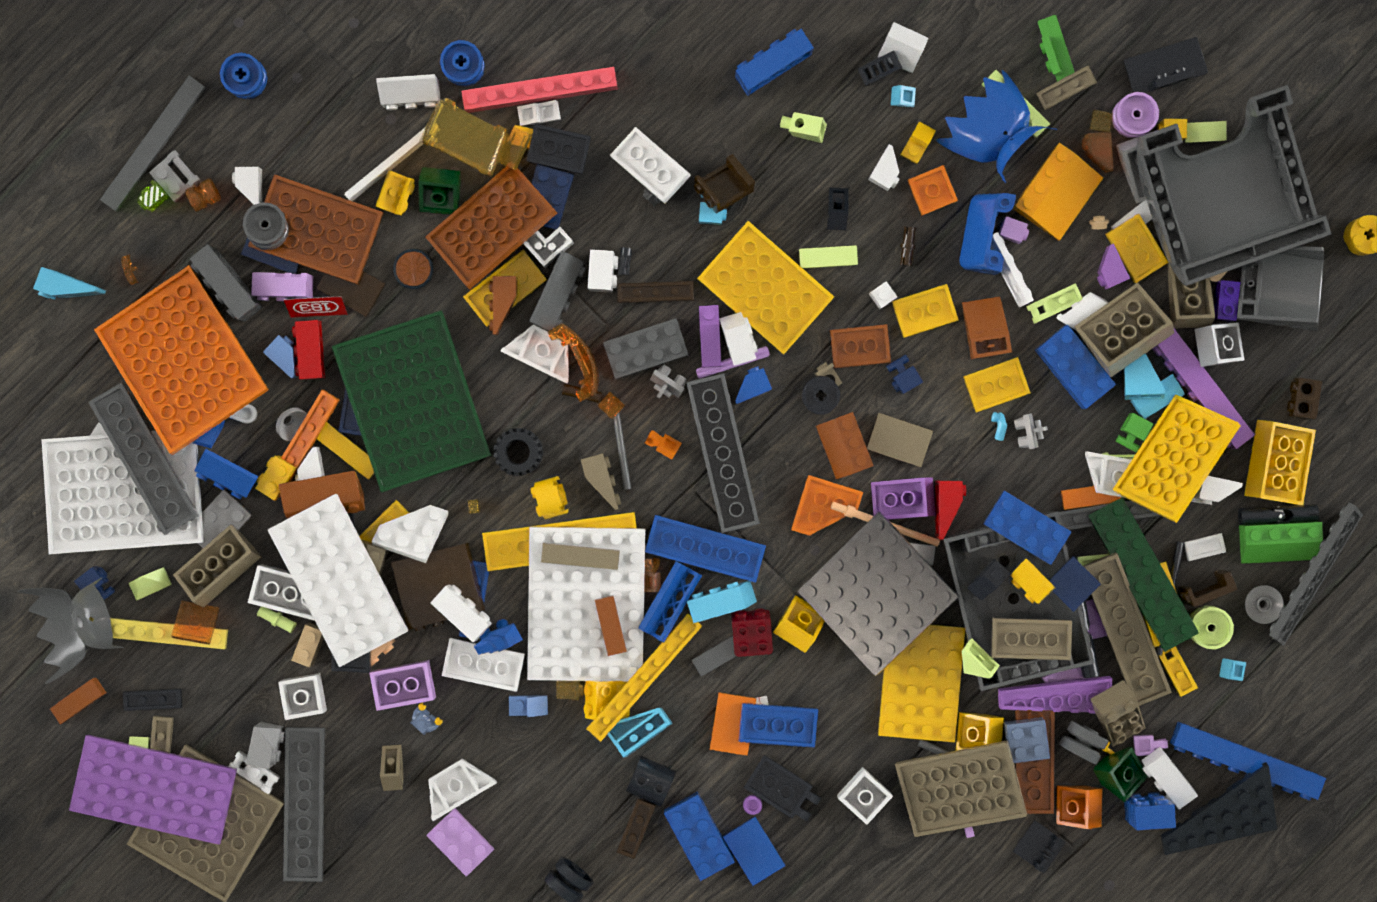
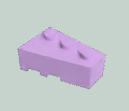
M252 272V296L257 297V300L269 301V297L276 298V301L283 302V299L313 298L314 276L307 273L279 274Z

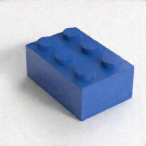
M1150 792L1148 796L1133 793L1124 802L1125 820L1136 830L1176 828L1175 804L1163 795H1160V792Z

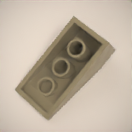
M1167 263L1170 317L1174 329L1211 326L1215 319L1210 278L1184 286L1170 264Z

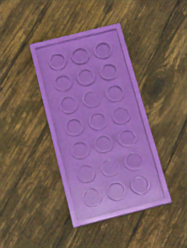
M86 735L69 811L219 845L222 840L237 768Z

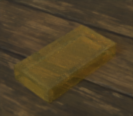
M513 127L498 162L517 170L532 135Z

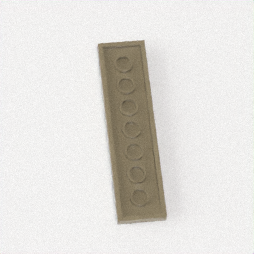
M1115 552L1083 565L1101 583L1091 594V597L1125 683L1136 695L1138 705H1143L1172 693L1137 602L1129 588L1130 585L1118 554Z

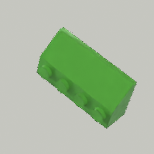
M1318 521L1239 525L1242 564L1311 560L1313 556H1317L1319 553V547L1323 541L1322 522Z

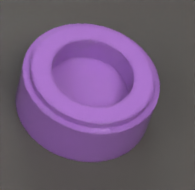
M756 795L747 796L743 801L744 810L750 815L758 814L762 809L761 799Z

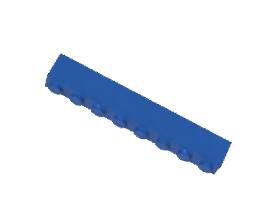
M1177 722L1170 743L1175 746V750L1183 753L1186 750L1193 752L1192 756L1201 760L1204 757L1211 759L1210 763L1220 767L1222 764L1229 766L1228 770L1238 774L1239 771L1252 774L1262 767V763L1267 762L1272 787H1275L1276 784L1283 786L1281 790L1293 794V791L1299 792L1300 797L1310 801L1311 798L1319 799L1326 780L1325 777L1181 722Z

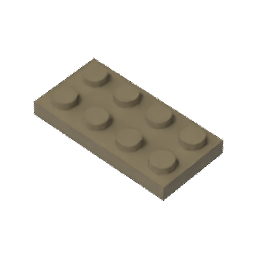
M992 618V658L1071 660V620Z

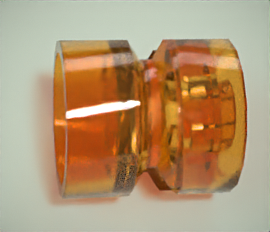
M211 178L200 182L199 186L194 185L185 189L186 196L196 212L205 209L208 203L213 205L221 201V196Z

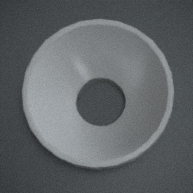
M290 408L281 413L276 423V431L279 436L286 441H291L307 413L300 408ZM287 416H292L290 422L284 424V419Z

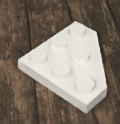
M429 505L381 524L372 540V545L426 563L448 517V511Z

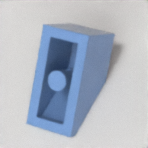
M278 335L263 353L289 377L295 379L297 377L295 372L297 357L294 355V346H292L294 342L286 335L285 337Z

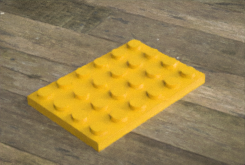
M749 221L746 222L697 278L735 313L741 312L743 318L747 317L750 326L783 355L834 298L829 291Z
M1175 394L1114 486L1113 491L1177 523L1241 425L1230 418Z
M931 624L884 669L878 736L955 743L962 670V650L965 637L964 627Z

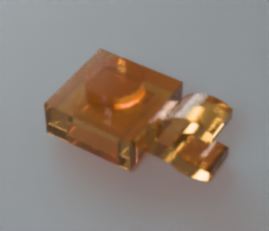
M653 558L652 561L651 559H645L644 592H659L661 588L660 572H656L660 566L659 558Z

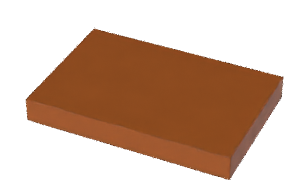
M887 324L830 330L833 368L891 363Z

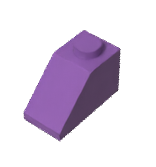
M1114 244L1106 247L1097 272L1099 275L1097 277L1101 287L1104 286L1105 290L1130 279Z

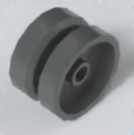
M263 202L255 204L246 211L243 217L245 234L255 247L261 250H273L285 242L289 226L283 212L276 205Z
M1071 720L1067 730L1076 738L1063 735L1059 745L1097 765L1101 755L1092 749V746L1101 750L1105 749L1109 740L1099 735L1097 731Z

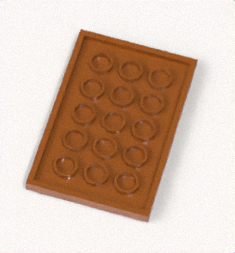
M511 162L426 236V239L462 282L471 289L552 219L557 212L515 164Z
M274 174L264 203L276 205L283 212L289 226L288 236L280 247L273 250H261L251 242H249L248 247L358 285L384 213Z

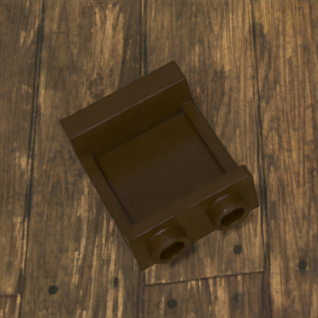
M733 154L726 158V164L702 178L699 175L695 176L694 189L697 194L703 196L708 208L713 209L716 214L754 192L755 187L754 179Z
M1222 569L1215 571L1214 574L1218 583L1194 593L1190 587L1179 586L1180 592H1178L1180 600L1182 603L1185 602L1186 605L1196 607L1238 590L1231 572Z

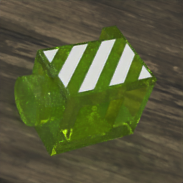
M154 180L150 182L152 184L151 187L148 186L141 191V196L138 197L139 200L137 201L144 210L148 209L152 212L170 197L158 182Z

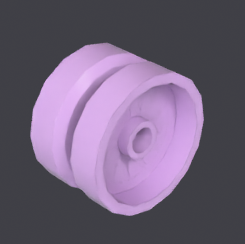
M1134 92L1126 95L1115 105L1112 111L1114 128L1119 134L1127 138H1136L1146 134L1155 127L1159 119V109L1156 101L1143 92Z

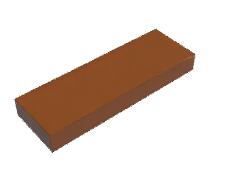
M614 595L595 599L608 656L627 652Z

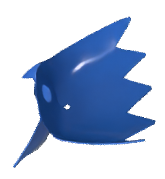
M1002 70L1005 83L986 77L983 78L987 97L964 96L967 118H945L953 138H939L935 140L945 148L966 158L982 163L996 161L997 171L1006 183L1002 172L1012 155L1034 133L1049 127L1029 126V108L1015 83Z

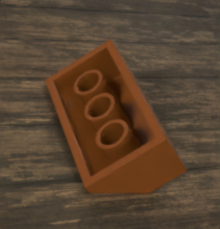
M355 471L279 484L283 509L287 519L334 494L338 495L347 513H357L358 511L365 510L364 491Z

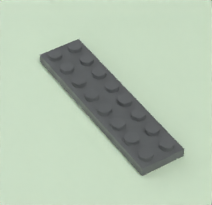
M120 383L89 401L91 408L162 533L167 535L199 517L125 384Z
M1350 502L1341 509L1339 520L1337 523H1333L1329 530L1330 535L1321 542L1319 553L1311 559L1309 563L1310 568L1307 573L1304 572L1300 577L1298 588L1291 592L1289 596L1290 601L1287 606L1284 605L1282 607L1278 621L1274 622L1270 627L1269 636L1283 646L1363 516L1357 506Z
M325 727L285 728L283 881H323Z

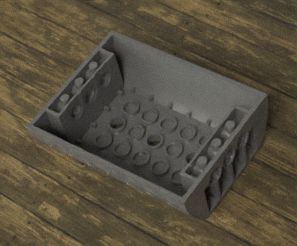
M1057 511L1042 513L1061 525ZM987 526L958 532L944 538L956 593L960 596L958 601L968 641L972 638L990 657L992 648V618L1072 621L1071 660L992 658L1000 666L990 679L977 676L980 691L1095 664L1081 605L1073 612L1053 592L1039 604L1036 602L1032 604L1024 596L1027 592L1022 587L1017 589L1012 584L1011 580L1013 578L1010 575L982 601L967 588L993 559L999 562L1001 556L1009 558L1008 565L1004 567L1011 574L1025 559H1028L1049 580L1069 560L1066 543L1061 548L1052 565H1049ZM1011 593L1018 595V601L1014 604L1008 601V596Z

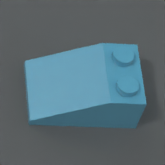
M41 267L33 289L39 291L38 295L54 300L56 297L70 298L106 293L104 289Z

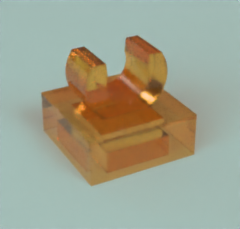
M609 392L597 406L613 419L625 405Z

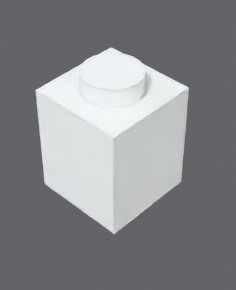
M887 281L869 293L879 309L897 298Z

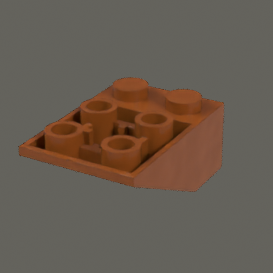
M994 297L963 302L962 307L971 359L1012 353L1001 298Z

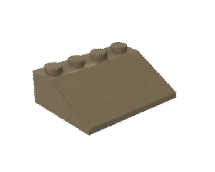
M1136 283L1074 326L1089 350L1110 377L1175 333L1172 321L1139 283Z

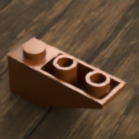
M493 276V281L489 282V291L493 292V300L489 301V310L493 312V319L489 321V329L493 331V335H498L518 297V278L516 276Z

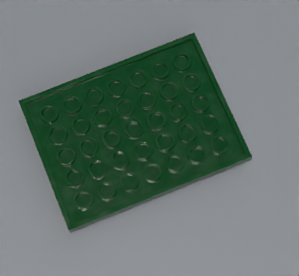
M442 310L332 346L381 493L491 456Z

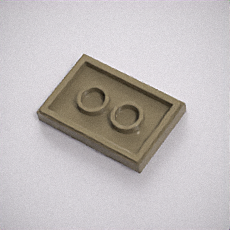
M878 413L867 450L922 467L933 431Z

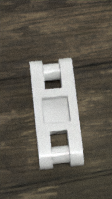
M238 751L234 762H231L228 767L237 768L239 775L258 786L263 792L270 794L273 784L278 782L280 776L270 769L247 765L245 769L242 768L240 765L242 762L246 763L248 755ZM264 775L268 777L266 783L261 780Z

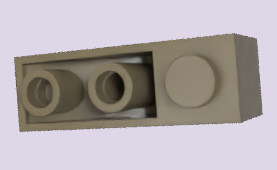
M603 453L581 459L585 478L615 510L619 509L618 505L621 504L618 493H614L613 486H616L613 475H609L608 468L611 467L609 457H605Z

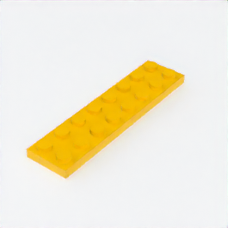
M635 512L530 526L637 528ZM530 527L482 533L487 571L529 566Z

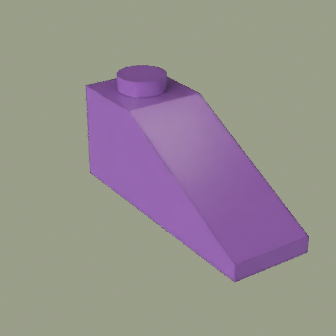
M718 305L699 306L702 368L721 367Z

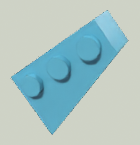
M745 581L739 584L738 582L727 584V587L723 589L720 587L710 589V593L704 595L703 592L693 594L692 599L688 600L687 604L693 623L745 609L756 603L757 600L751 581Z
M656 708L619 720L607 735L621 755L628 757L673 723L662 708Z

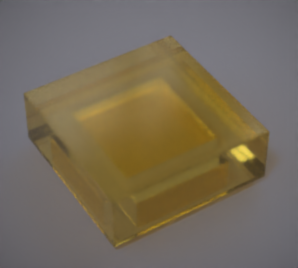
M1093 110L1089 130L1109 133L1113 113Z

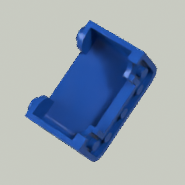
M1008 193L978 194L971 199L959 259L963 269L990 275H997L1002 272L1004 258L1000 252L990 250L996 217L999 212L1007 213L1013 209L1016 195Z

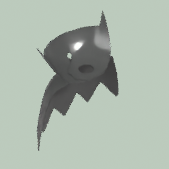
M102 578L81 589L75 597L64 590L53 588H29L17 591L39 596L28 611L48 618L38 632L37 637L55 644V647L46 657L44 663L58 666L60 669L45 684L60 678L79 664L85 657L88 646L98 649L124 648L112 645L113 633L110 616L101 594L94 586Z

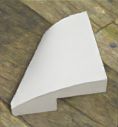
M1090 292L1081 301L1071 305V310L1064 315L1060 313L1056 318L1075 329L1074 326L1105 306L1108 302Z

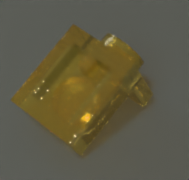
M557 680L556 699L579 700L580 696H583L584 685L580 684V680Z

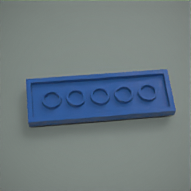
M655 515L645 552L756 583L766 545Z

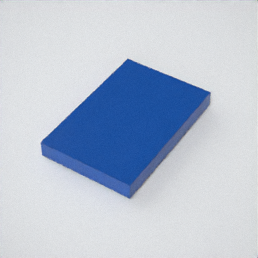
M756 816L723 835L725 842L753 886L785 867V863Z

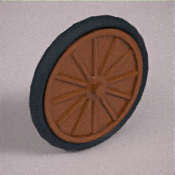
M408 249L401 252L395 259L393 265L394 276L397 282L405 288H421L431 280L433 275V262L422 250Z

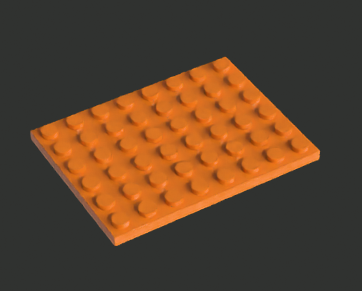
M190 265L94 329L171 455H174L269 390Z

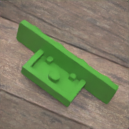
M1053 15L1039 20L1038 25L1043 42L1040 43L1043 55L1047 54L1049 61L1046 62L1049 73L1053 72L1058 82L1075 73L1057 16Z

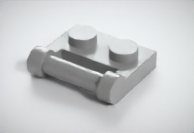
M176 150L172 151L149 172L174 202H177L201 180L184 164ZM172 162L189 180L186 184L169 166Z

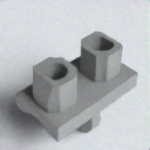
M664 364L658 370H655L650 378L652 382L656 383L653 388L659 391L658 398H661L663 394L668 398L672 394L679 398L685 389L684 385L687 379L677 375L673 381L668 377L671 369Z
M1032 413L1014 420L1016 430L1026 429L1027 436L1018 437L1019 448L1029 447V449L1039 447L1037 436L1038 440L1044 439L1043 431L1048 430L1047 426L1042 427L1040 420H1036L1034 425Z

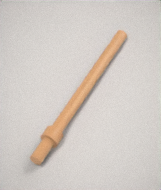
M832 502L831 509L844 513V516L849 518L855 517L869 522L874 517L858 511L856 507L850 505L845 506L836 502ZM890 522L902 535L936 547L939 545V539Z

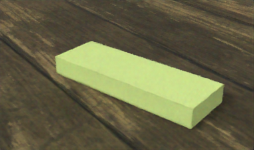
M857 246L799 249L801 268L858 265Z

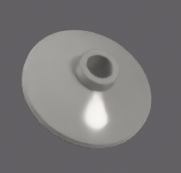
M1267 585L1253 588L1245 599L1246 613L1253 621L1261 624H1268L1277 620L1280 617V610L1284 606L1283 598L1279 591ZM1263 600L1265 601V606L1261 608L1259 603Z

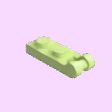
M1075 283L1026 307L1028 312L1031 311L1032 320L1035 324L1071 307V305L1081 301L1083 298ZM1043 306L1045 313L1040 314L1037 307Z

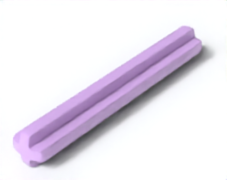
M765 346L757 349L758 352H755V360L734 366L732 359L728 358L721 361V367H701L696 369L697 376L701 379L768 357L770 355L768 347Z

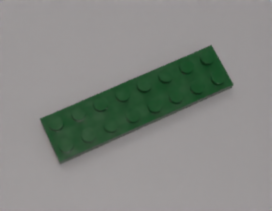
M1123 497L1088 515L1108 554L1110 555L1115 552L1118 554L1130 585L1129 588L1163 651L1166 652L1199 634Z

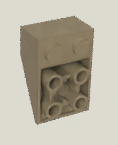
M1124 680L1090 699L1093 709L1113 747L1123 743L1131 736L1139 734L1146 728L1136 695Z

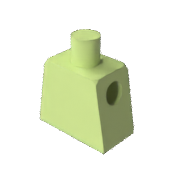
M796 112L793 113L792 118L782 116L780 127L789 129L792 136L819 143L823 142L827 126L822 117Z

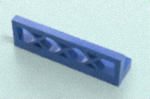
M676 561L638 628L661 642H665L702 575ZM688 574L694 575L691 583L686 585L685 579ZM683 591L682 599L676 601L677 593ZM673 607L674 613L672 617L667 618L666 613L668 609ZM664 624V631L661 636L655 633L659 625Z

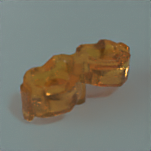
M130 254L123 256L121 259L122 268L128 282L131 285L139 283L132 272L137 270V267H131Z

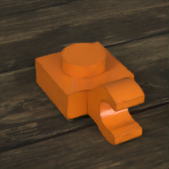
M653 430L645 441L648 446H657L656 451L670 459L674 458L682 444L667 434L662 437Z

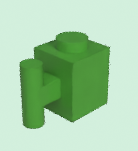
M1129 413L1120 429L1127 433V436L1124 438L1119 435L1116 442L1137 452L1140 446L1133 443L1134 440L1144 441L1151 432L1153 423L1135 413Z

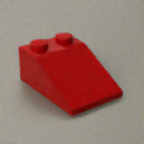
M935 480V538L944 539L963 501V496H966V485H963V481Z

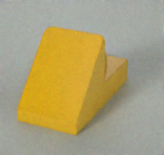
M919 121L901 156L918 164L936 130Z

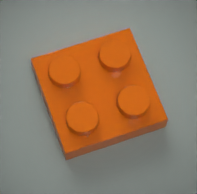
M944 165L907 180L922 216L958 201Z

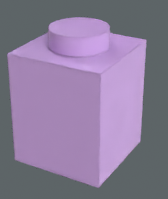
M1006 216L1000 227L999 235L1003 239L1020 244L1022 240L1026 241L1029 234L1028 224Z

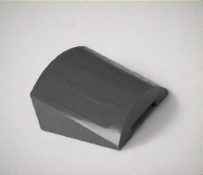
M1297 246L1243 265L1237 319L1318 332L1324 248Z

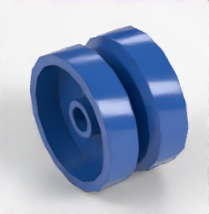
M463 40L454 41L447 45L441 53V69L451 83L467 87L474 85L481 79L485 63L481 52L474 44ZM463 61L466 62V63H463V66H462V67H460V63H461V62H463Z
M232 54L221 65L220 78L222 84L238 98H255L265 89L268 79L266 70L250 54Z

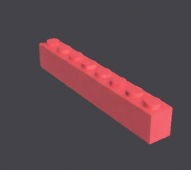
M614 67L462 90L464 110L466 113L618 90L615 69Z

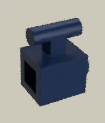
M906 354L886 366L889 372L895 369L898 371L899 374L892 378L894 382L891 384L897 393L900 391L901 394L923 383L914 366L908 369L904 367V364L910 361Z
M98 566L90 568L74 581L81 590L102 578L94 586L101 594L103 600L115 593L111 586L106 590L103 589L102 586L109 582L106 578L108 575L103 568Z

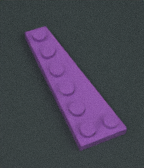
M1104 676L998 688L999 708L1005 710H1052L1053 712L1070 711L1071 713L1089 712L1090 714H1096L1090 699L1112 687V678Z

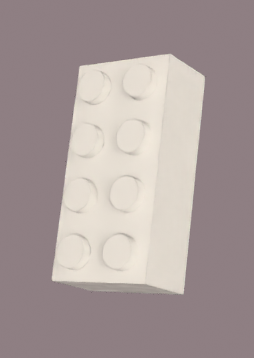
M264 564L257 565L248 603L314 620L289 571Z

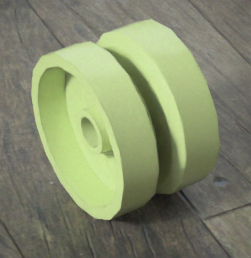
M1204 605L1196 608L1190 614V618L1199 634L1191 637L1196 644L1206 649H1218L1224 647L1230 641L1234 625L1231 617L1224 610L1215 606ZM1210 624L1213 625V628H1211V631L1208 630V626H1209Z

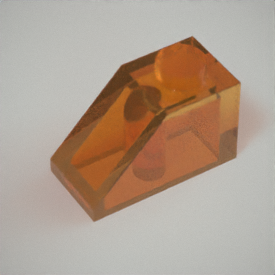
M1111 132L1088 133L1085 135V139H1082V149L1085 150L1086 156L1105 173L1112 172Z

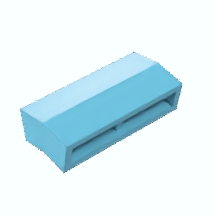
M1173 374L1161 381L1165 389L1164 399L1131 400L1140 417L1146 419L1167 406L1175 394L1178 396L1185 394Z

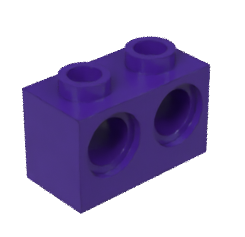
M1224 280L1215 282L1214 320L1237 321L1240 282Z

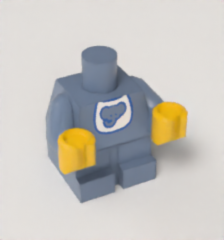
M421 702L414 710L410 723L425 735L427 732L436 730L443 720H440L439 717L436 718L432 714L429 715L430 712L426 709V705H423L424 703Z

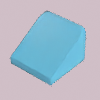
M903 85L893 86L891 105L914 107L916 88Z
M1223 658L1219 676L1226 679L1243 681L1246 662Z

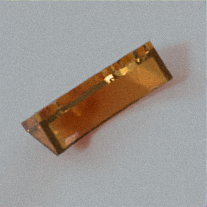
M560 324L548 331L551 340L558 339L562 341L560 343L562 347L570 345L585 379L579 381V384L582 385L581 390L576 392L579 402L596 396L599 386L598 366L587 343L575 331L564 324Z

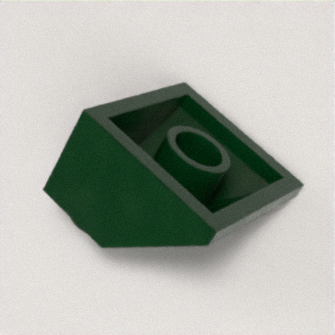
M1132 747L1104 757L1093 769L1101 785L1124 802L1131 797L1148 777L1142 769L1143 766Z

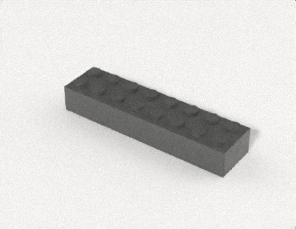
M724 374L686 382L722 533L760 524Z

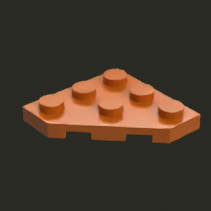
M808 475L791 530L810 536L846 516H844V513L831 509L832 502L845 506L850 505L858 510L863 492Z

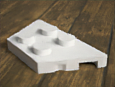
M532 325L501 349V352L568 384V341Z
M1085 452L1096 493L1123 497L1115 493L1113 488L1132 460Z
M464 759L457 761L430 777L428 780L432 821L493 786L497 781Z

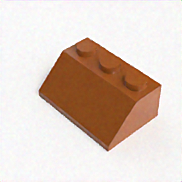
M853 412L816 426L836 479L874 466Z

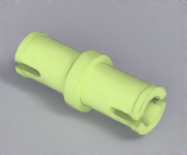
M261 606L257 613V616L271 622L272 626H278L289 633L293 632L297 624L282 616L281 612H275Z

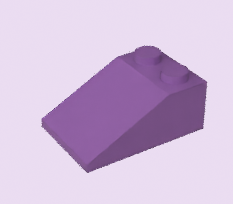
M933 478L871 482L874 516L878 512H881L887 519L936 516Z

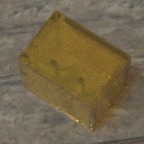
M478 499L468 500L469 514L479 513Z

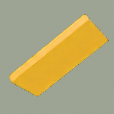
M522 250L463 297L486 327H488L490 319H493V312L489 310V301L493 300V292L489 291V282L493 281V276H516L518 278V297L513 307L546 282L547 279L527 253Z

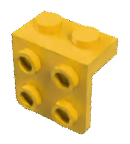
M585 681V718L594 720L628 681ZM630 709L621 719H625L630 716Z

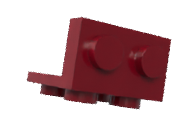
M759 608L754 611L738 610L731 613L735 656L766 655L773 652L769 610Z

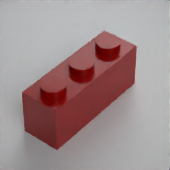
M321 321L295 322L292 332L297 344L294 345V355L298 358V364L295 365L296 376H299L300 380L325 378Z

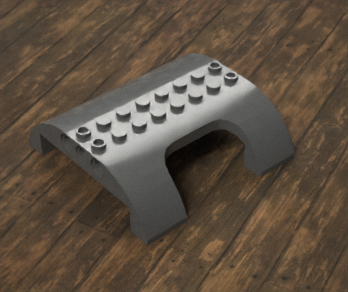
M1288 85L1249 98L1246 106L1244 127L1241 133L1228 143L1194 155H1185L1177 146L1183 143L1178 124L1162 128L1138 138L1137 163L1139 175L1154 227L1171 268L1184 286L1331 235L1327 217L1317 215L1286 106L1293 104Z

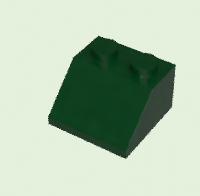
M422 167L419 178V211L449 215L456 211L459 207L461 171Z

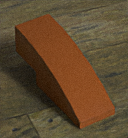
M95 677L50 708V710L61 725L107 692Z

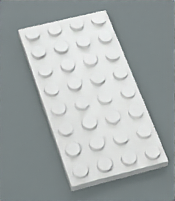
M337 494L268 529L274 544L339 667L409 631Z

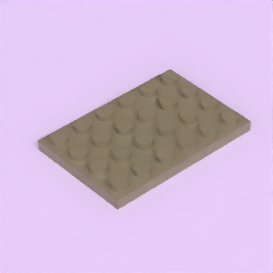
M1008 740L900 761L895 764L915 837L1027 817Z

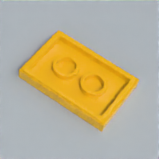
M1136 214L1105 234L1109 242L1115 245L1134 283L1139 282L1169 263L1140 214Z
M947 284L892 301L903 338L959 320Z
M1018 357L963 376L976 413L1031 393Z

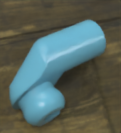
M993 412L991 421L997 422L994 438L1003 441L1007 429L1004 414Z

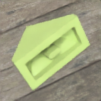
M163 567L135 579L129 585L137 601L172 585Z
M972 638L962 650L963 669L966 674L990 679L1000 666Z

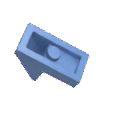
M548 695L509 696V716L527 715V717L548 715Z

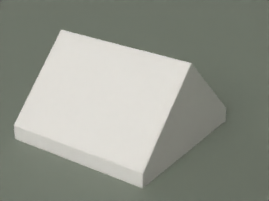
M893 22L877 58L894 50L903 67L901 69L913 73L928 38ZM888 58V59H887L888 62H889L890 64H893L892 61H891V59Z

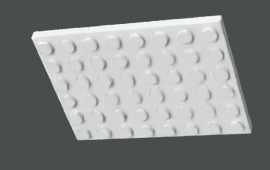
M151 431L199 514V517L164 535L107 434L42 439L49 554L204 543L200 478L196 477L197 473L194 472L199 462L198 446L192 442L174 455H171L157 432Z
M530 527L527 680L628 681L643 665V631L638 627L644 618L645 528ZM543 543L620 550L618 570L542 563ZM614 595L627 652L608 656L595 599Z

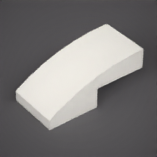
M557 100L517 107L520 126L561 120Z

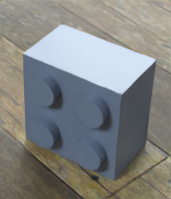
M1042 717L1003 722L1006 741L1008 740L1014 763L1050 759L1046 723Z

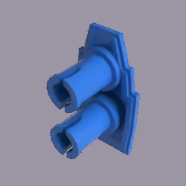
M501 619L496 623V630L491 631L488 628L480 636L481 641L474 645L478 655L500 652L523 640L515 624L508 625L507 620Z

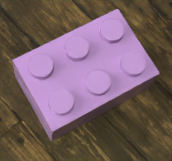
M429 660L370 672L377 711L432 701L436 698Z

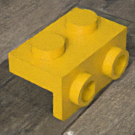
M388 170L376 207L396 215L405 213L408 207V197L415 188V184H413L414 179Z
M282 456L270 458L266 465L268 468L257 479L258 485L255 488L274 501L280 496L279 484L287 483L296 467L283 460Z

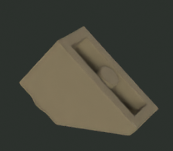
M382 746L380 779L383 791L403 790L402 746Z

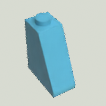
M1146 353L1123 369L1125 400L1164 399L1165 389Z

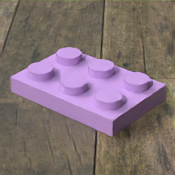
M456 808L449 812L426 835L465 876L470 874L494 850L489 842Z

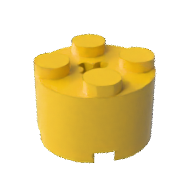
M1362 216L1346 226L1343 238L1352 253L1360 256L1377 253V216Z
M558 476L535 482L534 487H531L532 497L536 498L538 504L536 506L537 514L539 517L543 516L544 519L568 513V509L565 510L564 506L568 504L563 485L557 482L560 479Z

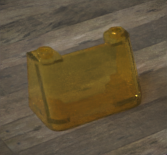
M448 98L444 100L439 99L419 142L427 146L430 145L434 149L440 150L474 169H479V172L486 176H492L509 136L506 133L507 129L498 124L495 127L456 107V102Z

